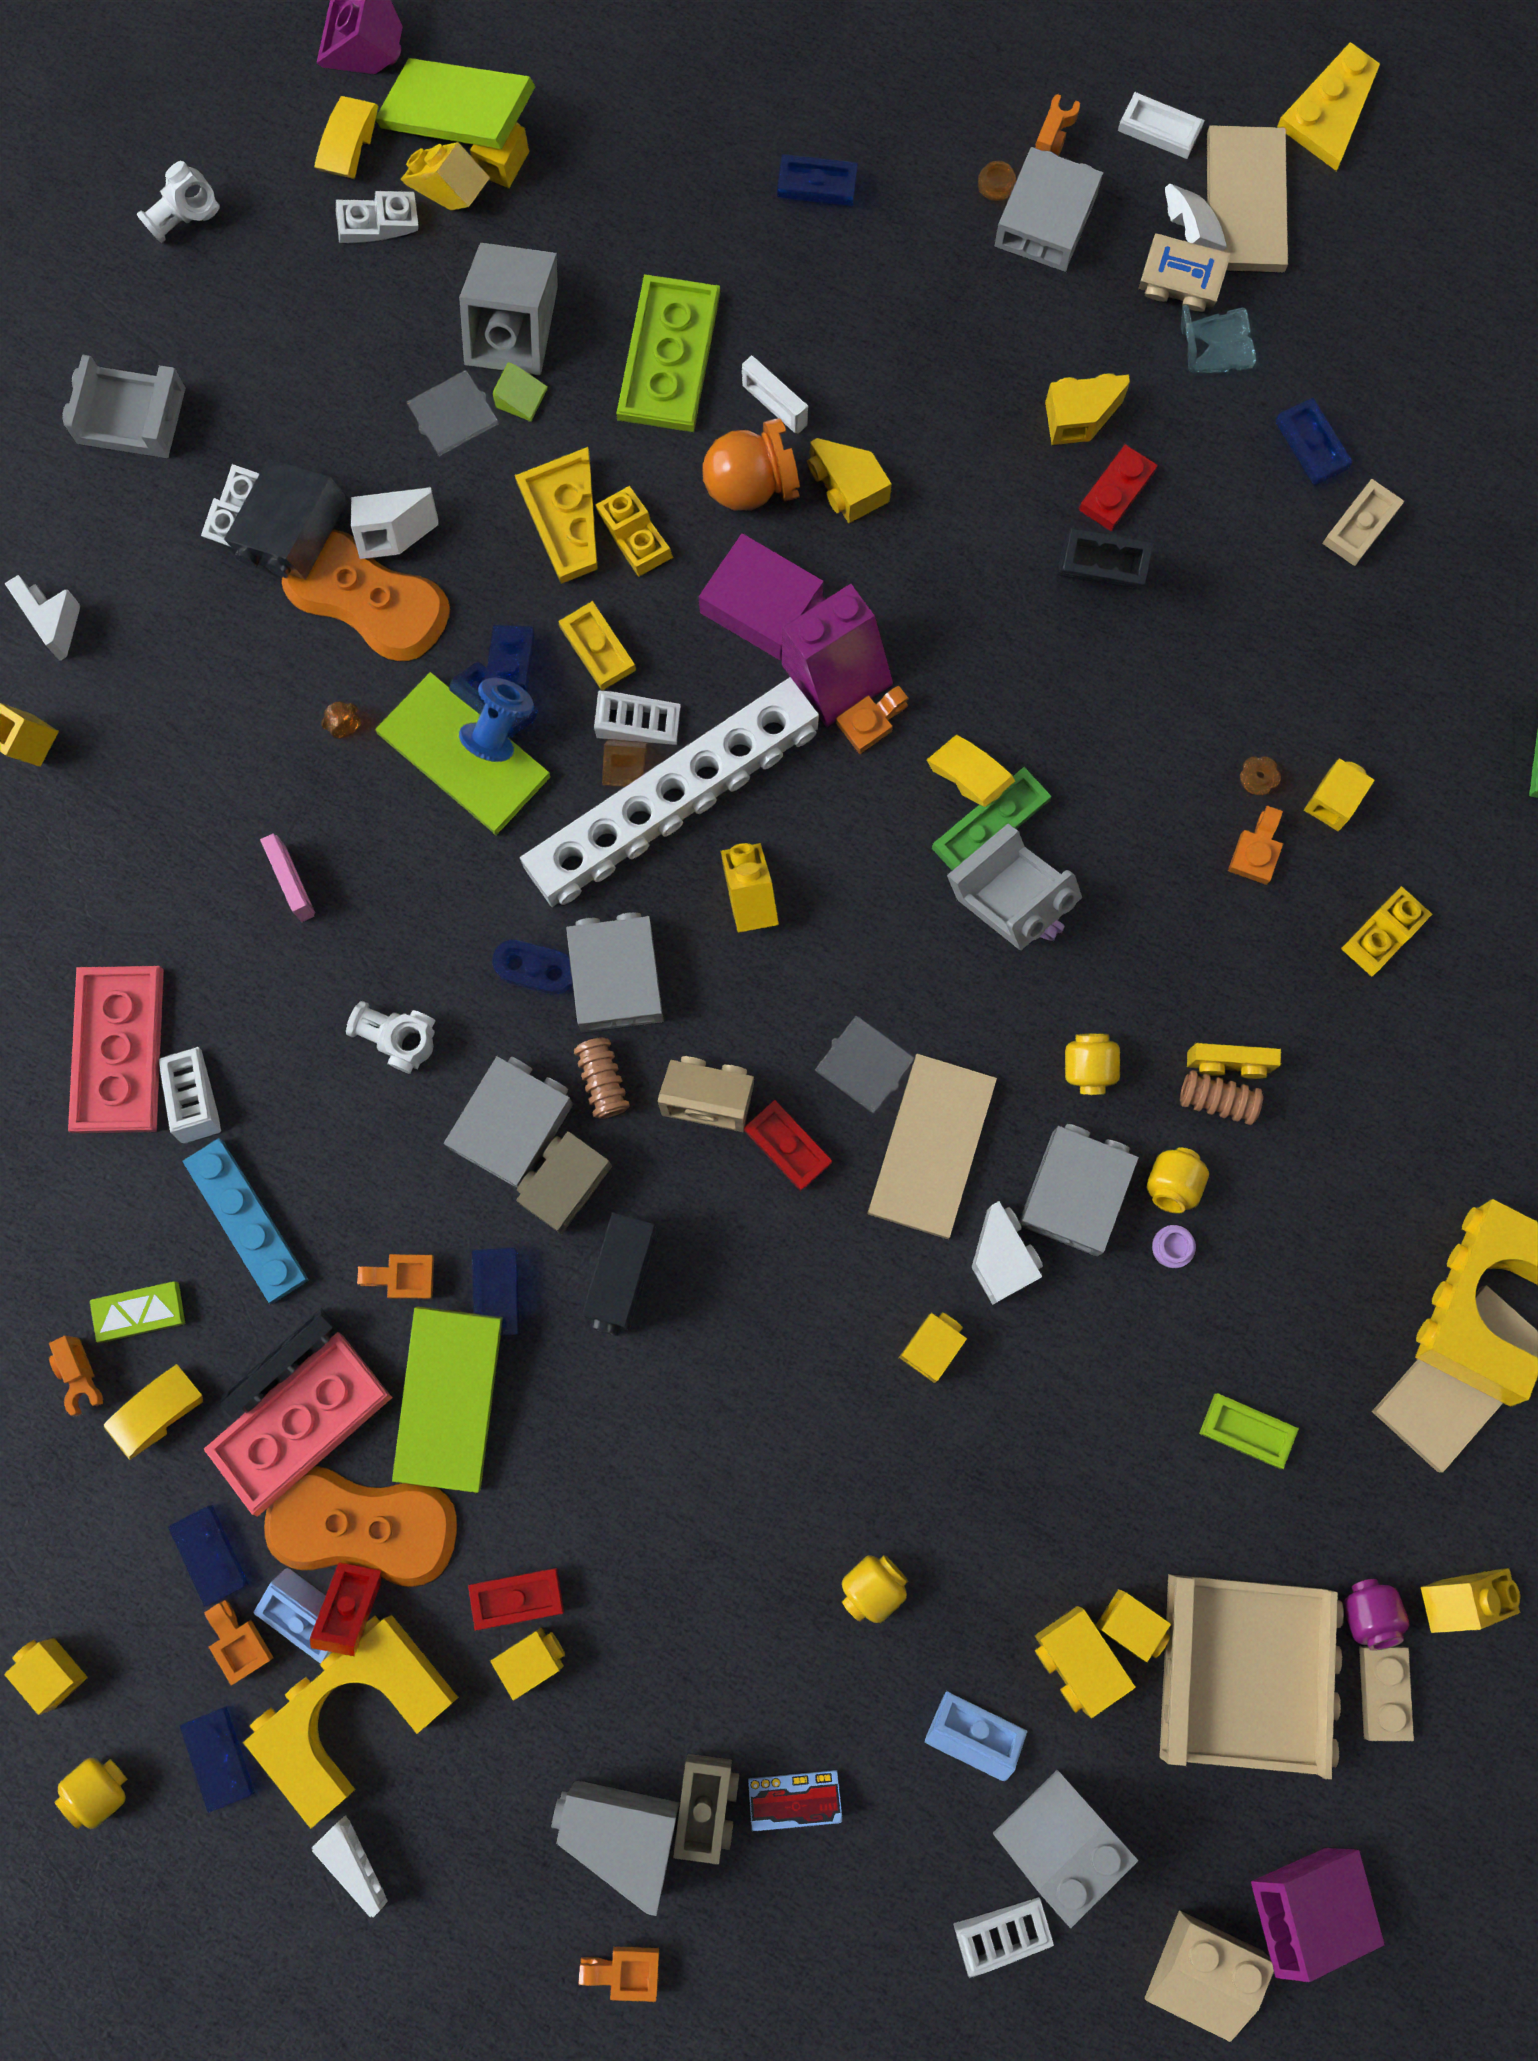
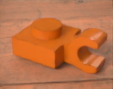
M1058 94L1052 99L1050 110L1035 147L1041 151L1053 152L1057 156H1059L1066 138V132L1061 131V129L1069 127L1076 122L1080 108V102L1075 101L1071 110H1061L1059 108L1061 95Z
M900 686L889 691L877 704L868 695L838 716L836 724L858 753L861 754L892 732V725L888 720L908 707L906 703L908 697Z
M1266 806L1265 811H1262L1255 832L1252 833L1244 830L1241 833L1228 869L1229 872L1265 885L1270 882L1283 843L1272 840L1283 811Z
M389 1254V1267H358L357 1284H360V1286H388L387 1298L432 1299L434 1256Z
M63 1336L50 1342L49 1346L53 1353L49 1357L51 1368L58 1379H63L64 1383H69V1390L64 1399L66 1411L71 1416L82 1414L78 1400L83 1394L88 1395L92 1406L103 1404L102 1394L92 1381V1378L95 1376L80 1338Z
M227 1599L204 1612L210 1625L220 1638V1640L209 1646V1649L230 1685L235 1684L274 1658L252 1620L239 1627L235 1612Z
M613 1947V1961L595 1957H581L579 1985H611L610 2000L656 2002L659 1948Z

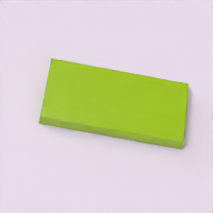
M409 58L379 110L376 121L382 129L502 149L535 89V85L529 76Z
M644 274L618 403V421L694 432L720 298V286Z
M430 672L375 730L380 737L497 835L551 777L550 773L513 741H511L514 747L513 755L506 761H487L469 752L460 741L459 731L466 723H477L480 713Z
M418 1306L414 1308L392 1482L475 1493L481 1490L503 1317Z

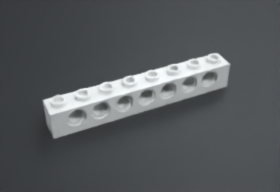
M789 677L522 855L520 860L524 869L551 907L559 902L561 905H565L573 901L580 895L582 891L580 888L592 880L599 882L611 875L616 868L614 865L626 857L629 859L638 857L648 849L649 842L662 834L665 837L674 833L682 826L684 818L693 812L697 814L705 812L715 804L716 797L729 789L732 792L741 788L748 782L751 773L760 767L768 769L775 765L783 757V752L794 744L800 747L809 742L816 735L815 730L818 729L819 714L792 678ZM775 722L782 725L784 729L778 734H769L763 727L768 723ZM739 744L746 745L751 749L749 754L742 757L733 755L730 750ZM703 767H712L718 771L711 779H702L696 774ZM670 789H679L684 793V796L676 802H670L663 798L665 792ZM638 811H644L651 815L646 823L640 825L634 824L629 820L632 814ZM609 833L617 837L615 843L609 847H600L596 844L598 837L603 834ZM570 856H578L583 859L580 867L575 870L562 868V863Z

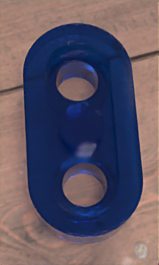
M519 940L505 941L494 951L492 957L494 970L507 983L553 995L567 991L573 984L570 958L560 951ZM513 958H520L522 960V965L517 970L508 968V963ZM551 969H560L562 975L558 980L552 981L547 978L548 972Z

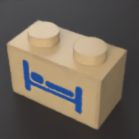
M1155 233L1138 289L1145 290L1146 297L1157 301H1167L1168 297L1182 300V306L1190 310L1203 312L1206 307L1213 309L1231 254Z

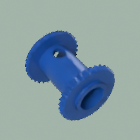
M488 678L483 680L478 687L479 696H481L485 703L477 723L470 722V724L466 723V725H463L459 731V738L463 746L475 756L487 761L502 762L510 759L514 752L513 744L507 736L515 718L530 715L533 711L534 703L530 695L519 685L501 678Z

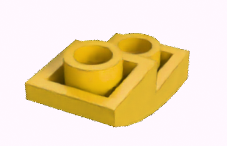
M341 96L324 130L314 167L322 172L355 179L362 143L370 145L378 105Z
M630 486L595 504L609 532L638 577L673 558L669 546L652 524L647 509Z
M955 735L927 759L933 772L956 783L964 797L984 807L997 800L1015 782L1013 776L997 761L958 735Z
M1401 886L1341 949L1372 977L1416 933L1432 913Z
M176 1364L123 1405L104 1424V1428L127 1458L131 1460L167 1435L166 1427L203 1403V1397Z

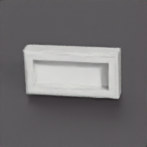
M1135 92L1121 119L1118 131L1188 159L1202 129L1204 120Z
M751 355L742 364L743 387L775 416L780 418L794 433H800L807 426L808 405Z

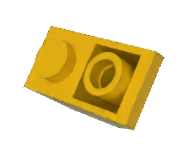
M459 142L443 146L438 144L426 150H423V148L418 149L408 159L406 163L408 170L401 178L405 185L449 210L469 207L490 179Z
M1108 373L1099 375L1096 378L1081 380L1068 377L1050 383L1045 404L1051 444L1091 441L1124 401L1130 383L1129 375L1116 376Z
M819 438L810 442V459L807 460L809 470L817 482L823 481L828 489L827 497L830 505L836 513L842 512L848 523L890 501L892 484L872 452Z
M742 843L733 846L731 849L722 850L721 857L738 933L779 925L772 881L761 843L754 845Z
M1509 1568L1443 1579L1421 1587L1431 1633L1480 1630L1520 1613L1518 1607L1520 1593L1517 1584L1512 1580Z

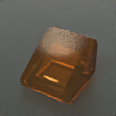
M608 739L604 744L602 785L626 787L644 775L647 743Z

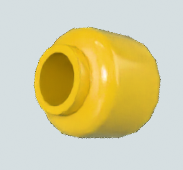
M1076 1034V1041L1068 1043L1065 1049V1077L1067 1082L1080 1086V1094H1105L1106 1086L1116 1084L1120 1078L1119 1045L1114 1041H1109V1034Z
M1177 1148L1176 1150L1164 1151L1156 1158L1147 1182V1189L1153 1197L1154 1204L1170 1213H1182L1199 1204L1209 1178V1171L1200 1160V1156L1191 1149Z
M872 1555L866 1556L843 1578L842 1588L847 1597L842 1603L857 1621L860 1622L866 1617L871 1622L882 1623L906 1600L907 1593L904 1585L908 1580L899 1568L885 1555L880 1559Z
M88 1758L58 1784V1794L60 1797L55 1801V1804L76 1829H79L82 1825L94 1829L125 1802V1792L121 1785L127 1778L111 1759L103 1765L95 1758Z

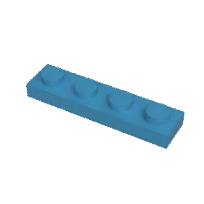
M216 1139L182 1161L268 1303L274 1304L309 1281L223 1140Z

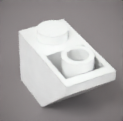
M431 487L351 497V529L360 559L400 554L438 525V516Z
M1000 1201L993 1204L987 1210L972 1264V1269L992 1305L1040 1279L1042 1275L1038 1269L1043 1267L1040 1257L1033 1246L1030 1244L1025 1247L1017 1231L1021 1230V1225L1010 1207L1004 1209Z

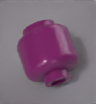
M1368 1579L1352 1586L1353 1593L1343 1601V1610L1354 1640L1360 1644L1368 1645L1369 1650L1372 1651L1384 1650L1404 1641L1402 1635L1409 1628V1619L1397 1589L1389 1585H1379L1377 1579Z

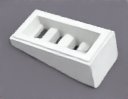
M598 691L594 724L596 737L677 745L681 706L677 703L618 692ZM610 709L617 710L616 723L609 722ZM627 711H634L632 726L625 725ZM643 712L650 713L649 729L641 728ZM659 713L667 714L665 732L658 731Z
M196 1047L160 1058L159 1065L170 1133L181 1143H188L220 1133L219 1116L202 1050ZM193 1067L194 1072L174 1077L173 1072ZM196 1083V1087L178 1092V1088ZM199 1100V1104L182 1109L183 1104Z
M345 1815L312 1847V1852L369 1917H374L388 1901L351 1822Z
M1039 1897L953 1924L969 1978L992 1971L1054 1946ZM1029 1914L1032 1916L1038 1938L1031 1940L1028 1938L1023 1917ZM1011 1921L1015 1922L1020 1943L1015 1945L1011 1943L1006 1923ZM997 1927L1003 1948L995 1951L989 1930ZM981 1934L986 1954L977 1956L972 1936Z

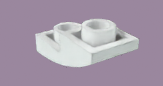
M1173 184L1166 186L1168 214L1172 222L1185 226L1187 241L1219 251L1227 248L1220 223L1206 201L1199 195Z
M376 191L375 201L336 200L339 243L378 241L418 231L414 192Z
M232 464L220 500L214 498L201 534L202 537L230 546L224 538L257 480L259 473Z

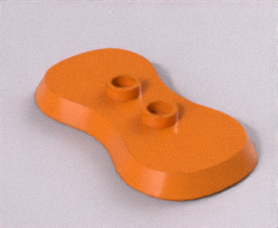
M332 530L306 580L289 575L288 578L282 577L283 590L287 598L297 608L310 614L336 618L349 624L358 631L376 653L395 661H409L425 654L436 643L444 631L449 618L450 606L448 598L437 584L421 576L390 570L378 563L374 558L360 559L354 537L338 530Z
M314 1466L267 1508L264 1529L268 1549L278 1561L290 1568L315 1570L338 1565L340 1562L381 1570L382 1578L401 1586L413 1587L435 1580L447 1567L455 1546L457 1518L450 1498L436 1487L407 1483L382 1488L366 1487L355 1484L332 1470Z

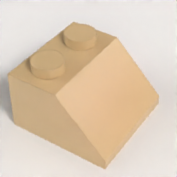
M683 1056L681 1057V1062L670 1060L658 1098V1105L662 1116L744 1132L754 1086V1076L746 1075V1069L734 1065H723L722 1070L705 1067L706 1061L694 1057Z
M1179 1910L1149 1985L1145 2000L1231 2042L1259 2010L1274 1972L1272 1962L1262 1950Z

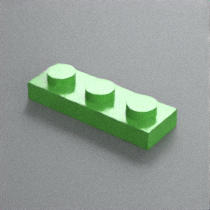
M1025 767L1013 776L1015 782L997 800L991 802L986 807L979 804L933 843L932 849L952 871L1005 825L1010 824L1015 829L1019 828L1050 801L1051 795Z

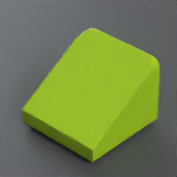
M508 362L493 391L495 406L498 409L532 421L547 391V386L517 365Z

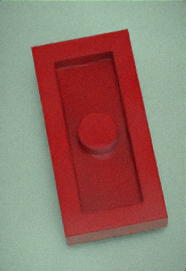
M1125 444L1082 501L1079 511L1112 531L1154 475L1158 465Z
M776 1100L744 1127V1131L800 1191H803L832 1164V1160Z
M338 1563L310 1636L311 1648L355 1657L382 1582L381 1570Z
M557 1568L468 1585L475 1630L564 1613Z

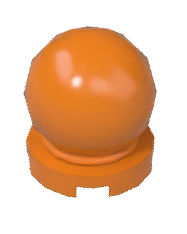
M780 418L764 422V432L761 433V436L749 430L730 431L714 441L704 458L703 482L709 495L720 505L732 510H754L766 504L774 492L779 493L784 502L800 497L796 489L800 485L792 448L783 449L780 434L786 433V429Z

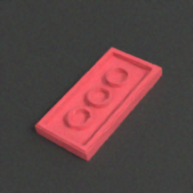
M160 966L76 968L69 1132H157L164 969Z
M337 1332L321 1349L309 1356L287 1379L278 1383L252 1410L244 1413L207 1445L204 1450L251 1514L259 1516L392 1399V1396L345 1337Z

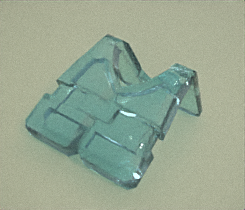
M1183 306L1181 330L1182 334L1187 336V362L1191 373L1229 372L1231 368H1236L1238 371L1255 366L1256 356L1253 340L1249 338L1251 330L1247 309L1242 307L1227 311V314L1219 316V314H1215L1192 322L1189 306ZM1195 337L1204 340L1210 345L1197 359Z

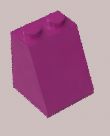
M852 584L844 587L782 627V666L819 714V718L826 728L836 722L838 716L868 695L872 699L892 686L893 681L875 616Z

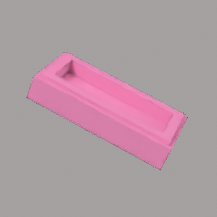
M274 833L260 839L292 912L301 922L314 917L315 911L284 843Z

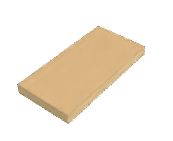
M1209 126L1207 132V204L1215 213L1222 228L1227 246L1223 252L1231 254L1226 270L1285 272L1287 268L1285 128Z
M916 1054L868 1215L945 1239L950 1238L997 1078Z
M1487 1285L1482 1286L1476 1292V1305L1485 1325L1502 1340L1538 1358V1331ZM1417 1359L1372 1412L1437 1472H1444L1503 1403Z

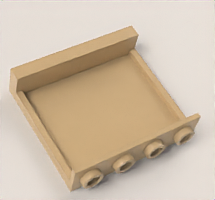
M1168 1574L1166 1621L1171 1625L1166 1632L1170 1635V1639L1165 1647L1160 1758L1167 1764L1186 1766V1762L1318 1774L1324 1779H1332V1767H1337L1339 1761L1338 1742L1336 1739H1333L1334 1720L1337 1721L1340 1716V1697L1337 1692H1334L1335 1674H1339L1342 1667L1341 1649L1339 1646H1336V1629L1341 1628L1343 1623V1605L1340 1600H1337L1338 1592L1320 1588Z

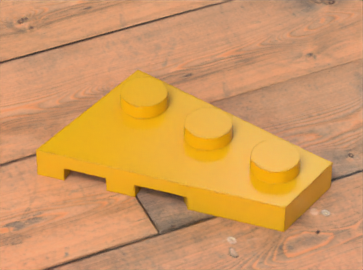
M1350 42L1284 113L1277 127L1285 128L1288 136L1337 171L1380 63Z
M588 447L515 475L518 487L560 583H565L597 570Z

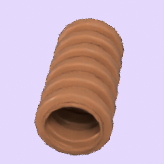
M603 1037L580 1043L574 1049V1054L580 1056V1060L577 1063L578 1067L584 1069V1072L581 1074L582 1080L588 1082L585 1090L592 1095L589 1098L590 1105H595V1110L592 1112L593 1117L599 1119L621 1114L630 1106L629 1101L623 1099V1096L626 1094L625 1089L619 1086L622 1078L621 1076H616L615 1073L618 1070V1065L612 1063V1059L615 1057L614 1052L608 1050L611 1042Z
M1192 1070L1185 1077L1181 1089L1180 1102L1182 1107H1188L1191 1104L1194 1105V1110L1201 1111L1202 1108H1205L1208 1114L1212 1115L1216 1111L1219 1112L1222 1118L1231 1115L1233 1121L1238 1122L1242 1118L1245 1119V1124L1252 1125L1260 1114L1263 1094L1259 1088L1250 1091L1248 1085L1243 1084L1239 1088L1236 1087V1082L1229 1081L1228 1084H1225L1223 1079L1219 1077L1214 1081L1211 1080L1208 1074H1203L1202 1077H1199L1197 1071Z

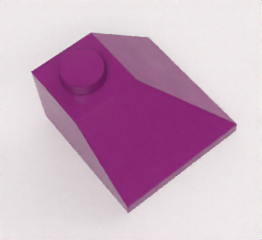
M330 0L317 64L323 68L376 74L386 66L393 65L401 53L399 42L403 27L391 0Z

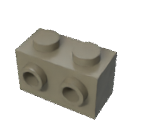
M568 1131L562 1139L556 1136L543 1153L546 1161L537 1173L531 1170L524 1177L517 1188L520 1196L516 1200L521 1206L561 1235L612 1168L609 1160Z
M694 1754L687 1755L673 1858L719 1864L721 1849L730 1850L733 1821L725 1820L727 1801L736 1802L739 1773H731V1759Z

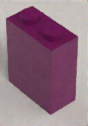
M742 533L699 595L700 613L781 660L782 627L826 599L823 598V580Z
M1324 1848L1251 1881L1276 1978L1311 1982L1384 1946L1359 1850Z

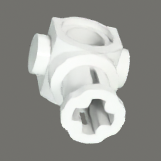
M183 161L176 162L167 170L165 174L166 186L160 190L162 198L146 212L141 210L137 213L140 220L161 243L166 240L165 234L180 221H184L187 224L191 220L206 221L212 218L220 208V205L215 200L211 186L198 170L188 167ZM192 185L201 186L196 196L185 197L188 187Z
M360 1001L354 1007L349 1017L346 1035L351 1037L359 1035L377 1043L378 1051L390 1055L387 1064L411 1074L413 1068L418 1069L420 1063L427 1060L432 1054L434 1047L432 1037L435 1033L432 1027L435 1020L415 1010H412L410 1016L397 1013L386 1016L370 1009L368 1003ZM412 1033L421 1035V1041L417 1048L411 1051L402 1050V1042L407 1035Z

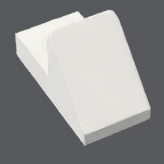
M19 575L6 582L5 585L49 650L59 661L67 657L80 610V604L69 590H64L47 600L36 584L28 587Z

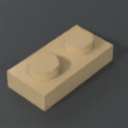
M1371 479L1322 544L1356 566L1400 509L1404 501Z
M1359 1646L1364 1739L1368 1741H1414L1409 1649L1404 1646H1393L1384 1650L1372 1651L1369 1650L1368 1646Z

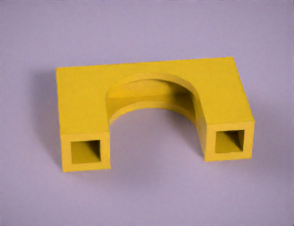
M1492 1199L1479 1208L1473 1207L1463 1222L1462 1230L1466 1231L1462 1244L1456 1245L1448 1258L1447 1267L1451 1268L1446 1282H1441L1433 1295L1432 1304L1436 1307L1431 1319H1427L1422 1324L1417 1334L1416 1341L1420 1343L1415 1358L1511 1407L1529 1400L1538 1377V1358L1502 1340L1489 1330L1477 1309L1476 1288L1483 1272L1486 1269L1493 1268L1511 1271L1538 1285V1222Z
M392 1615L381 1621L376 1616L366 1623L355 1657L332 1652L320 1663L324 1671L312 1682L305 1677L285 1694L289 1702L277 1713L271 1707L250 1725L254 1733L243 1742L310 1829L355 1790L324 1750L318 1733V1718L321 1707L328 1695L336 1687L346 1683H364L377 1688L386 1695L416 1734L422 1731L459 1698Z

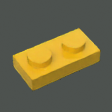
M593 601L558 621L561 630L602 691L636 671L634 662Z
M1196 1043L1187 1052V1067L1199 1068L1200 1074H1208L1210 1076L1224 1075L1225 1070L1241 1071V1076L1244 1078H1266L1267 1073H1271L1280 1066L1281 1049Z

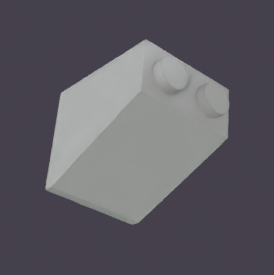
M480 243L459 297L464 365L504 370L507 363L510 362L529 374L541 375L558 288L557 253Z
M1058 1770L993 1832L994 1836L1036 1890L1070 1928L1138 1862L1137 1858Z
M575 1780L569 1792L562 1791L560 1799H557L551 1828L559 1829L556 1844L646 1914L657 1915L680 1802Z

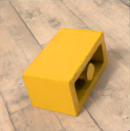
M1075 1607L1035 1635V1638L1041 1645L1035 1650L1037 1656L1050 1674L1055 1670L1058 1671L1066 1684L1060 1691L1075 1713L1082 1709L1085 1714L1093 1718L1136 1688L1083 1608Z

